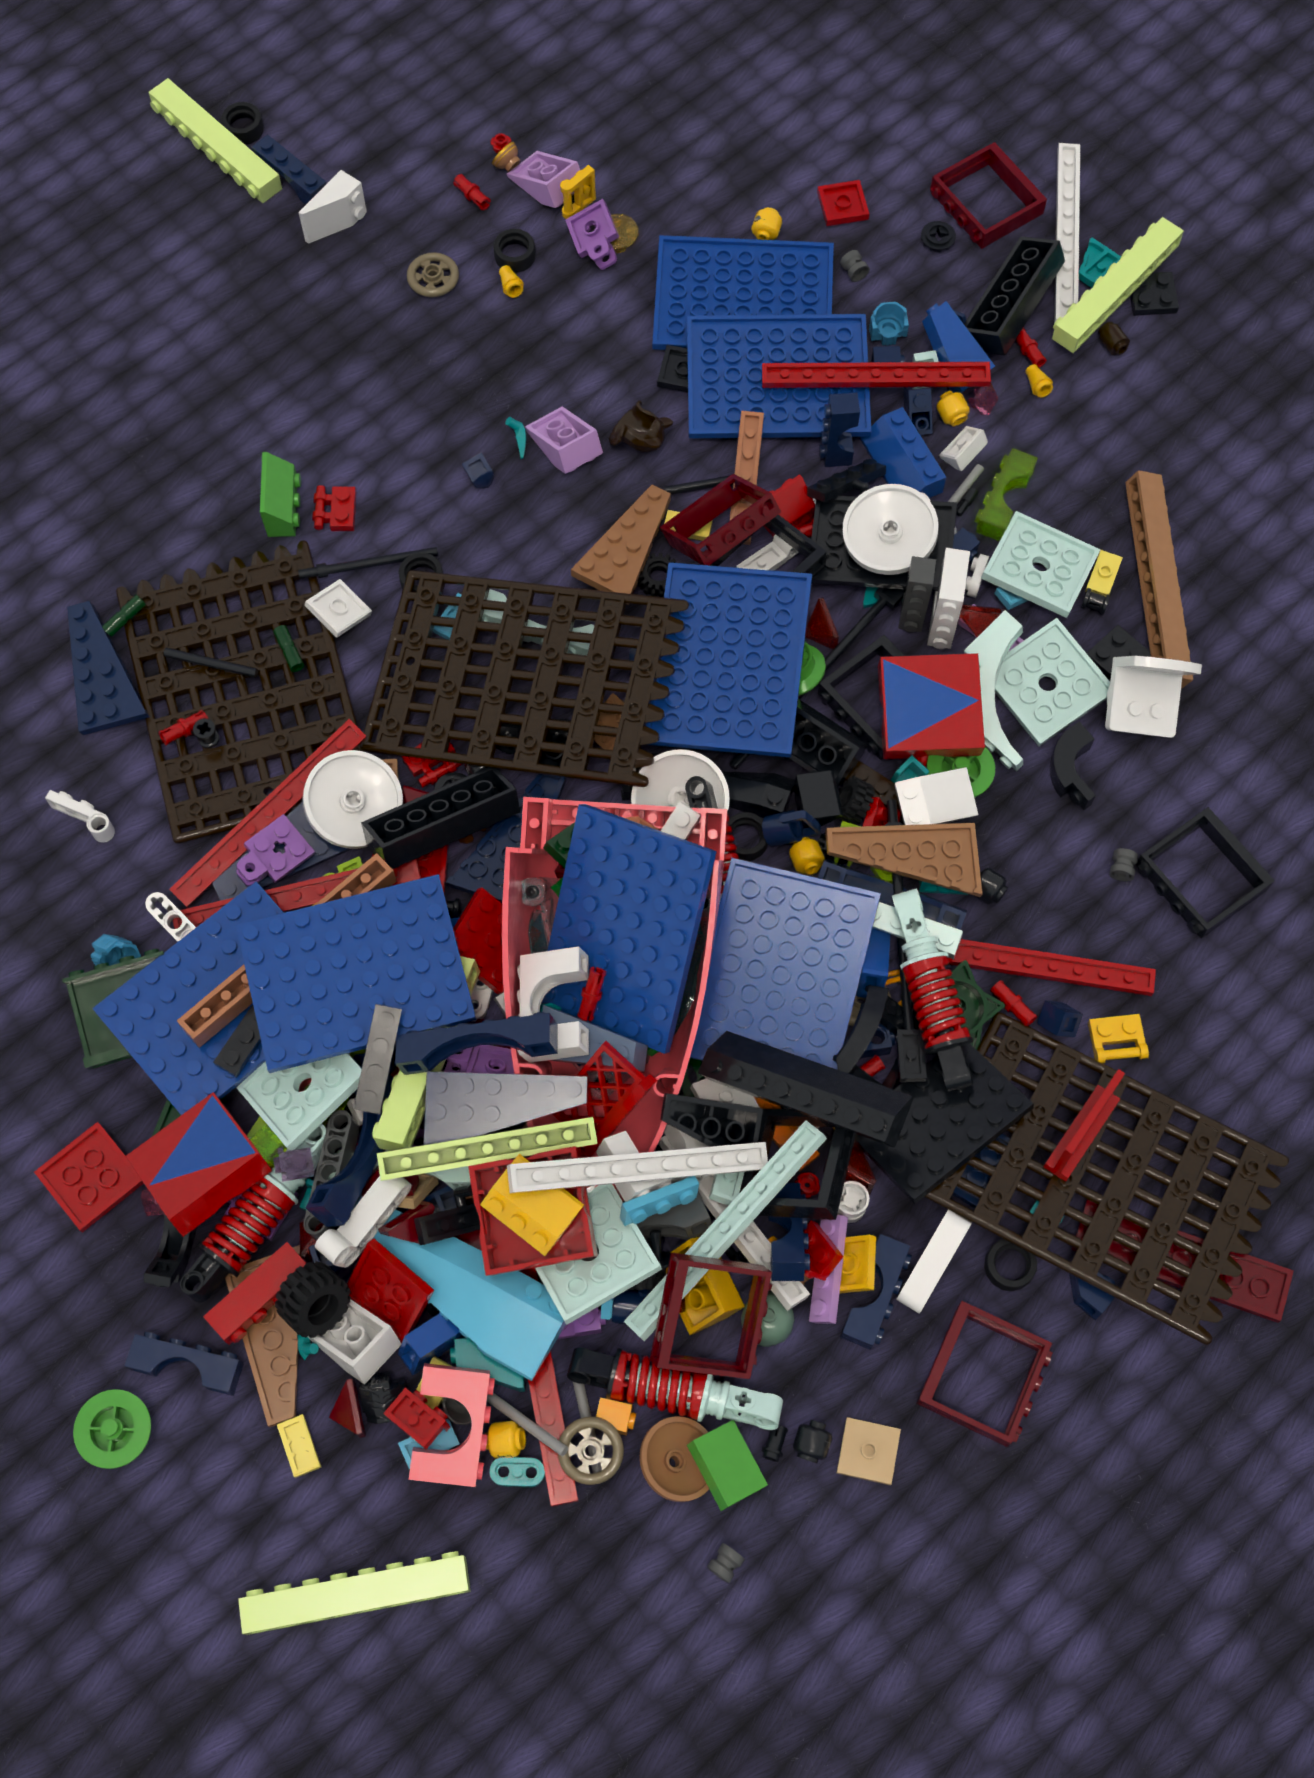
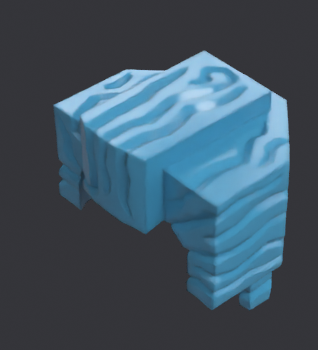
M897 302L880 303L870 318L869 332L871 341L881 340L882 345L889 346V344H896L897 337H907L909 323L906 308Z
M103 934L92 943L95 951L91 954V958L95 965L109 963L110 966L119 963V959L123 957H141L137 946L132 941L119 936Z

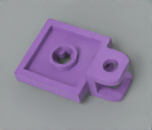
M603 199L565 220L578 255L581 258L589 255L601 270L616 263L617 256L610 242L619 238V234L608 206ZM594 225L596 229L593 232H589L591 230L590 227ZM609 256V259L603 262V258Z
M283 814L244 843V847L249 853L237 863L236 874L248 887L256 881L257 883L267 877V874L274 883H277L312 857L315 851ZM274 844H284L285 853H275L273 851L275 849ZM251 869L253 872H247L246 870Z
M480 1045L474 1047V1049L473 1047L460 1051L462 1052L461 1054H453L448 1057L444 1072L514 1074L511 1049L492 1045ZM458 1067L460 1068V1070L455 1071L452 1068Z

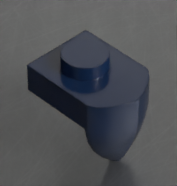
M482 453L462 463V467L474 487L485 489L492 484L494 473Z

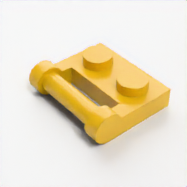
M590 165L579 170L570 180L566 179L560 183L564 204L562 216L565 219L582 211L596 199L595 169ZM574 191V203L572 204V192Z
M1140 1014L1089 1019L1088 1027L1094 1058L1098 1062L1105 1063L1106 1060L1133 1057L1147 1059L1149 1057ZM1135 1042L1136 1047L1104 1050L1102 1046Z

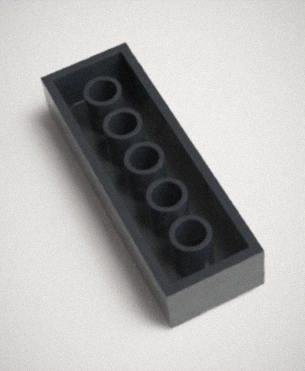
M1021 236L964 323L985 353L1005 356L1065 262L1060 240Z
M488 767L363 821L361 825L368 848L374 855L377 853L394 869L497 822L508 819L520 813L516 788L497 768Z

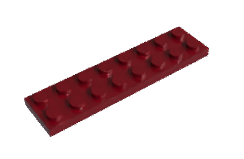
M1087 1199L1082 1212L1093 1217L1098 1205ZM1124 1218L1118 1228V1231L1139 1242H1142L1147 1231ZM1079 1223L1075 1236L1082 1239L1088 1227ZM1179 1230L1177 1232L1178 1235L1200 1246L1203 1242L1202 1238ZM1113 1240L1107 1253L1131 1265L1137 1252ZM1173 1243L1167 1255L1191 1268L1196 1255ZM1074 1247L1071 1248V1250L1077 1251L1076 1248H1074ZM1230 1252L1229 1255L1242 1267L1243 1271L1238 1277L1220 1274L1219 1278L1231 1288L1233 1295L1228 1300L1214 1297L1209 1299L1279 1323L1282 1320L1294 1271L1248 1254ZM1162 1266L1157 1277L1158 1280L1181 1289L1186 1280L1185 1277Z

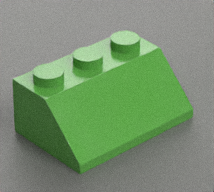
M262 452L260 514L267 536H296V527H300L299 513H296L297 507H300L301 504L300 494L297 493V487H301L300 473H296L294 464L268 452Z

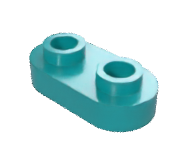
M499 1457L492 1462L489 1470L493 1482L503 1487H536L545 1478L544 1466L536 1458ZM503 1467L509 1469V1474L506 1477L499 1476V1470ZM528 1469H536L537 1474L534 1478L527 1477L526 1472Z

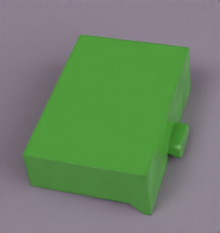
M734 1420L687 1444L720 1511L768 1486Z

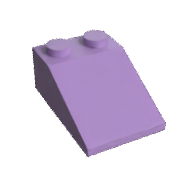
M536 151L509 171L507 176L541 204L556 208L563 204V193L560 190V183L563 180L573 178L580 168L577 161Z
M563 406L525 426L527 433L551 463L565 474L576 470L577 467L594 460L595 457L603 453L597 430Z

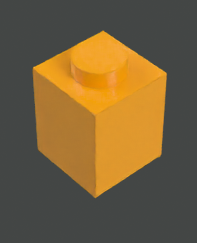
M600 1397L596 1417L608 1421L617 1429L619 1434L627 1436L628 1429L633 1430L637 1413L632 1412V1404Z

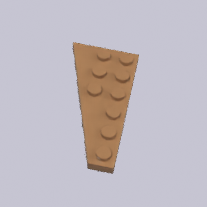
M651 485L571 569V576L600 591L632 594L653 546L654 537L657 536L660 522L663 520L671 501V493Z
M975 823L826 828L827 855L970 895L982 896Z
M302 1246L292 1247L302 1258ZM270 1256L245 1264L238 1277L228 1274L225 1280L229 1293ZM275 1304L267 1311L268 1315L260 1323H253L246 1329L247 1334L242 1338L268 1427L276 1426L279 1423L296 1417L298 1334L278 1315Z

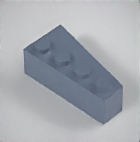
M543 1005L542 1012L550 1013L557 1024L579 1021L589 1029V1055L554 1059L551 1061L585 1065L599 1047L607 1041L636 1069L642 1072L645 1071L648 1045L561 1010ZM603 1052L601 1055L603 1065L613 1066L612 1058L606 1052Z

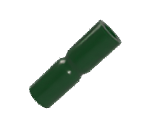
M136 594L102 628L113 637L129 619H132L147 604Z
M285 625L276 627L273 633L280 648L283 650L290 670L292 672L300 671L304 668V663L297 648L294 646Z

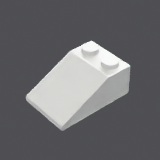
M340 170L299 211L305 242L311 243L349 228L365 216L367 210L360 181Z
M967 767L895 782L894 786L904 825L945 824L978 816Z
M350 1300V1303L347 1304L349 1307L347 1312L342 1315V1320L337 1322L333 1329L327 1330L321 1336L318 1334L314 1338L307 1337L313 1343H316L322 1351L347 1373L365 1385L401 1346V1342L390 1325L353 1300Z

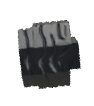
M388 1371L387 1373L374 1374L372 1380L367 1381L365 1385L360 1383L361 1405L363 1413L366 1414L367 1422L374 1424L392 1422L383 1413L406 1387L405 1377L391 1380V1374Z

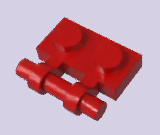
M322 485L317 486L313 500L315 503V511L312 514L314 528L321 530L323 529V523H330L331 531H354L356 488L332 487V494H325L326 487ZM325 505H331V512L324 511Z
M422 743L414 748H421ZM449 743L447 752L456 753L452 744ZM401 756L414 778L421 773L424 774L423 777L417 779L422 788L428 784H435L438 778L447 773L457 771V767L462 765L461 763ZM440 762L443 764L435 770L430 769Z

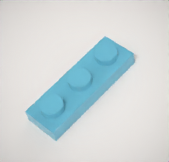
M695 1176L688 1177L624 1202L621 1206L620 1219L624 1226L631 1223L638 1224L654 1214L666 1213L672 1207L679 1204H689L697 1198L699 1182Z

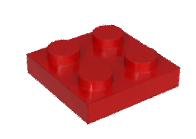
M860 180L818 186L817 194L826 226L869 220V210Z

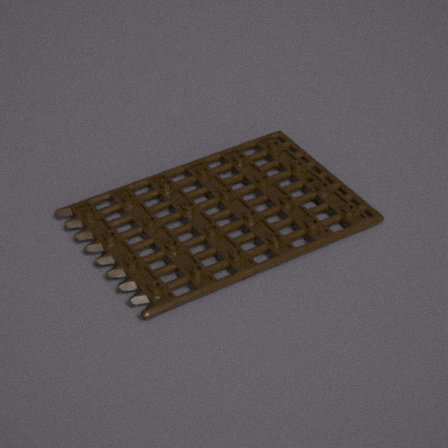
M305 540L298 543L296 555H291L286 547L279 545L275 549L273 561H269L262 552L256 551L252 556L251 566L246 567L240 558L233 557L229 562L228 572L225 573L217 564L211 562L206 568L205 578L200 579L195 570L188 568L183 574L182 584H177L172 576L164 574L160 580V589L154 590L146 580H141L137 586V595L147 605L132 619L128 620L124 625L141 702L150 716L145 718L172 838L176 844L232 830L268 796L264 794L266 789L274 790L294 771L290 758L291 754L304 751L305 758L307 759L314 752V748L320 747L348 719L357 726L333 634L320 622L322 632L308 636L304 620L316 617L304 605L306 600L319 593L321 589L317 576L310 577L308 581L311 593L297 595L294 581L300 580L298 570L314 567L309 545ZM285 583L288 599L275 602L271 587ZM123 586L116 589L121 610L134 596H131ZM262 589L266 604L252 608L248 593ZM239 595L243 610L229 613L225 599ZM216 601L220 616L206 619L202 604ZM193 607L197 622L183 625L179 610ZM170 613L173 628L159 631L156 616ZM147 619L150 634L136 637L133 622ZM295 623L299 638L293 640L294 646L297 648L303 663H306L310 679L296 682L294 673L290 670L275 635L276 644L262 648L258 632L269 629L274 630L280 625ZM249 635L253 650L239 654L235 638ZM226 641L230 656L220 658L219 660L257 668V675L260 676L263 691L249 694L245 679L249 678V676L198 664L192 666V663L182 661L183 668L169 672L166 657H164V649L167 647L189 652L191 649L203 647L205 656L215 659L212 644ZM329 657L333 673L319 676L315 660ZM156 659L160 674L146 678L142 662ZM283 669L287 685L272 688L269 672ZM236 681L240 697L226 700L222 684ZM213 687L216 703L202 707L199 690ZM189 693L193 709L179 713L175 697ZM340 698L344 714L330 717L326 701ZM166 699L169 715L155 719L152 703ZM317 704L321 720L306 723L303 707ZM203 710L208 719L214 723L216 730L223 728L227 745L210 749L202 747L203 751L188 754L185 741L187 737L182 736L175 740L179 757L165 761L161 746L164 743L159 736V731L177 723L178 719H185ZM293 710L297 726L283 730L279 713ZM270 716L274 732L260 736L256 719ZM246 722L250 738L236 742L232 725ZM360 745L354 749L356 751L364 752V750L361 749ZM281 758L284 774L270 778L266 761ZM257 764L260 781L246 784L242 767ZM233 770L237 787L222 790L219 773ZM209 776L213 793L199 797L195 780ZM185 783L189 800L175 803L171 786ZM300 801L298 804H296L286 815L292 812L303 801ZM242 812L244 814L243 817L235 818L232 820L229 819V816L239 814ZM216 819L220 820V823L205 826V822ZM194 825L196 827L194 830L181 833L182 828Z
M410 570L406 576L363 732L367 738L360 744V747L364 751L646 787L649 784L648 778L636 772V768L652 765L654 763V756L642 750L641 745L655 743L660 739L658 732L646 727V723L659 721L665 717L663 709L652 705L651 701L663 699L670 695L669 688L656 682V679L671 676L675 673L674 666L661 660L662 656L676 654L680 651L679 644L666 638L667 634L681 632L685 629L684 622L672 617L671 614L672 612L687 610L689 602L682 599ZM415 580H419L417 592H412ZM445 583L464 585L461 597L442 595ZM490 588L509 590L506 602L487 600ZM535 593L554 595L552 607L532 605ZM580 598L600 600L598 612L578 610ZM409 601H414L411 613H406ZM626 603L647 605L644 617L624 615ZM440 604L459 606L456 618L437 616ZM484 609L504 611L501 623L482 621ZM529 615L548 616L546 629L528 627ZM575 620L595 622L593 633L572 632ZM408 622L405 634H401L403 623ZM621 625L642 627L639 639L618 637ZM434 626L452 627L450 640L432 638ZM478 632L498 633L495 645L476 643ZM524 636L544 638L541 650L521 648ZM570 641L590 643L588 654L567 653ZM398 643H401L402 647L399 656L395 655ZM616 646L637 649L634 661L613 659ZM428 647L447 649L444 661L425 659ZM473 652L493 654L490 666L470 664ZM518 658L537 659L536 671L516 670ZM409 659H415L412 665H407ZM564 663L585 665L582 677L562 675ZM392 665H396L394 676L389 677ZM611 668L630 670L629 683L608 681ZM422 669L442 670L439 682L421 681ZM467 674L487 676L484 688L465 686ZM513 679L533 681L530 694L511 692ZM559 685L579 687L577 699L556 697ZM386 686H391L388 698H383ZM416 691L436 692L433 704L414 702ZM605 691L625 692L624 705L603 703ZM462 695L480 697L479 709L459 708ZM507 702L527 703L525 715L506 714ZM380 708H385L382 720H377ZM553 708L574 709L571 722L551 719ZM411 712L430 714L427 726L408 724ZM600 712L621 715L619 726L598 725ZM456 717L475 719L473 732L453 730ZM502 723L522 725L519 738L499 736ZM374 729L379 730L376 742H371ZM548 729L569 731L566 744L546 742ZM405 733L424 736L421 748L402 746ZM595 735L616 737L613 750L593 748ZM450 740L469 741L467 754L447 752ZM496 745L516 747L514 759L493 758ZM543 751L562 753L561 765L540 764ZM589 758L609 759L608 773L587 770Z
M1001 1012L996 1013L977 1051L1009 1081L1012 1080L1034 1092L1030 1099L1034 1103V1109L1022 1117L1018 1125L1015 1123L1006 1130L1013 1134L1007 1146L997 1140L986 1146L1002 1155L997 1167L974 1156L924 1197L1205 1345H1209L1212 1342V1336L1199 1324V1321L1204 1320L1218 1323L1223 1318L1222 1312L1209 1301V1298L1214 1297L1228 1300L1233 1295L1231 1288L1219 1276L1223 1274L1238 1277L1242 1273V1267L1229 1253L1249 1254L1251 1252L1252 1245L1238 1232L1240 1229L1251 1232H1258L1261 1229V1222L1248 1209L1251 1207L1267 1210L1271 1206V1201L1258 1189V1186L1277 1188L1281 1181L1267 1166L1271 1164L1285 1167L1289 1163V1158L1124 1075L1113 1092L1115 1096L1120 1098L1125 1087L1149 1098L1144 1110L1121 1098L1115 1107L1139 1119L1134 1131L1111 1120L1113 1110L1065 1182L1045 1169L1043 1164L1031 1159L1036 1147L1051 1154L1057 1147L1056 1144L1042 1137L1047 1125L1064 1134L1071 1126L1052 1116L1058 1104L1076 1114H1079L1083 1108V1105L1063 1095L1068 1083L1091 1095L1097 1085L1106 1088L1117 1071L1029 1026H1025L1023 1023ZM1001 1024L1008 1027L1003 1039L996 1036ZM1031 1040L1055 1051L1050 1062L1026 1051ZM991 1044L998 1047L992 1059L985 1056ZM1021 1060L1045 1071L1039 1083L1016 1071ZM1078 1063L1102 1074L1096 1086L1073 1075ZM1173 1111L1196 1122L1191 1134L1168 1123ZM1105 1128L1129 1140L1124 1152L1100 1141ZM1163 1132L1187 1143L1182 1155L1158 1144ZM1221 1135L1244 1146L1240 1158L1216 1147ZM1095 1150L1119 1161L1114 1173L1090 1162ZM1153 1153L1177 1165L1172 1177L1148 1165ZM1211 1157L1235 1168L1230 1180L1207 1169ZM967 1164L991 1176L985 1189L961 1177ZM1026 1168L1050 1180L1044 1192L1020 1180ZM1085 1171L1108 1183L1103 1195L1079 1183ZM1143 1175L1167 1186L1162 1199L1138 1187ZM1202 1178L1225 1189L1221 1201L1197 1190ZM956 1186L980 1198L974 1211L950 1199ZM1015 1189L1039 1201L1034 1214L1009 1202ZM1074 1193L1098 1205L1093 1217L1069 1205ZM1133 1196L1157 1208L1152 1220L1128 1209ZM1192 1199L1216 1211L1211 1224L1187 1212ZM1004 1211L1028 1223L1023 1236L998 1224ZM1064 1215L1088 1227L1082 1239L1058 1227ZM1123 1218L1147 1230L1142 1242L1118 1231ZM1182 1221L1206 1233L1201 1246L1177 1234ZM1053 1237L1077 1249L1071 1262L1047 1250ZM1113 1240L1137 1252L1131 1265L1107 1253ZM1172 1243L1196 1255L1191 1268L1167 1256ZM1102 1263L1126 1275L1121 1288L1097 1276ZM1162 1266L1186 1278L1181 1291L1157 1279ZM1152 1289L1176 1301L1171 1314L1146 1302Z

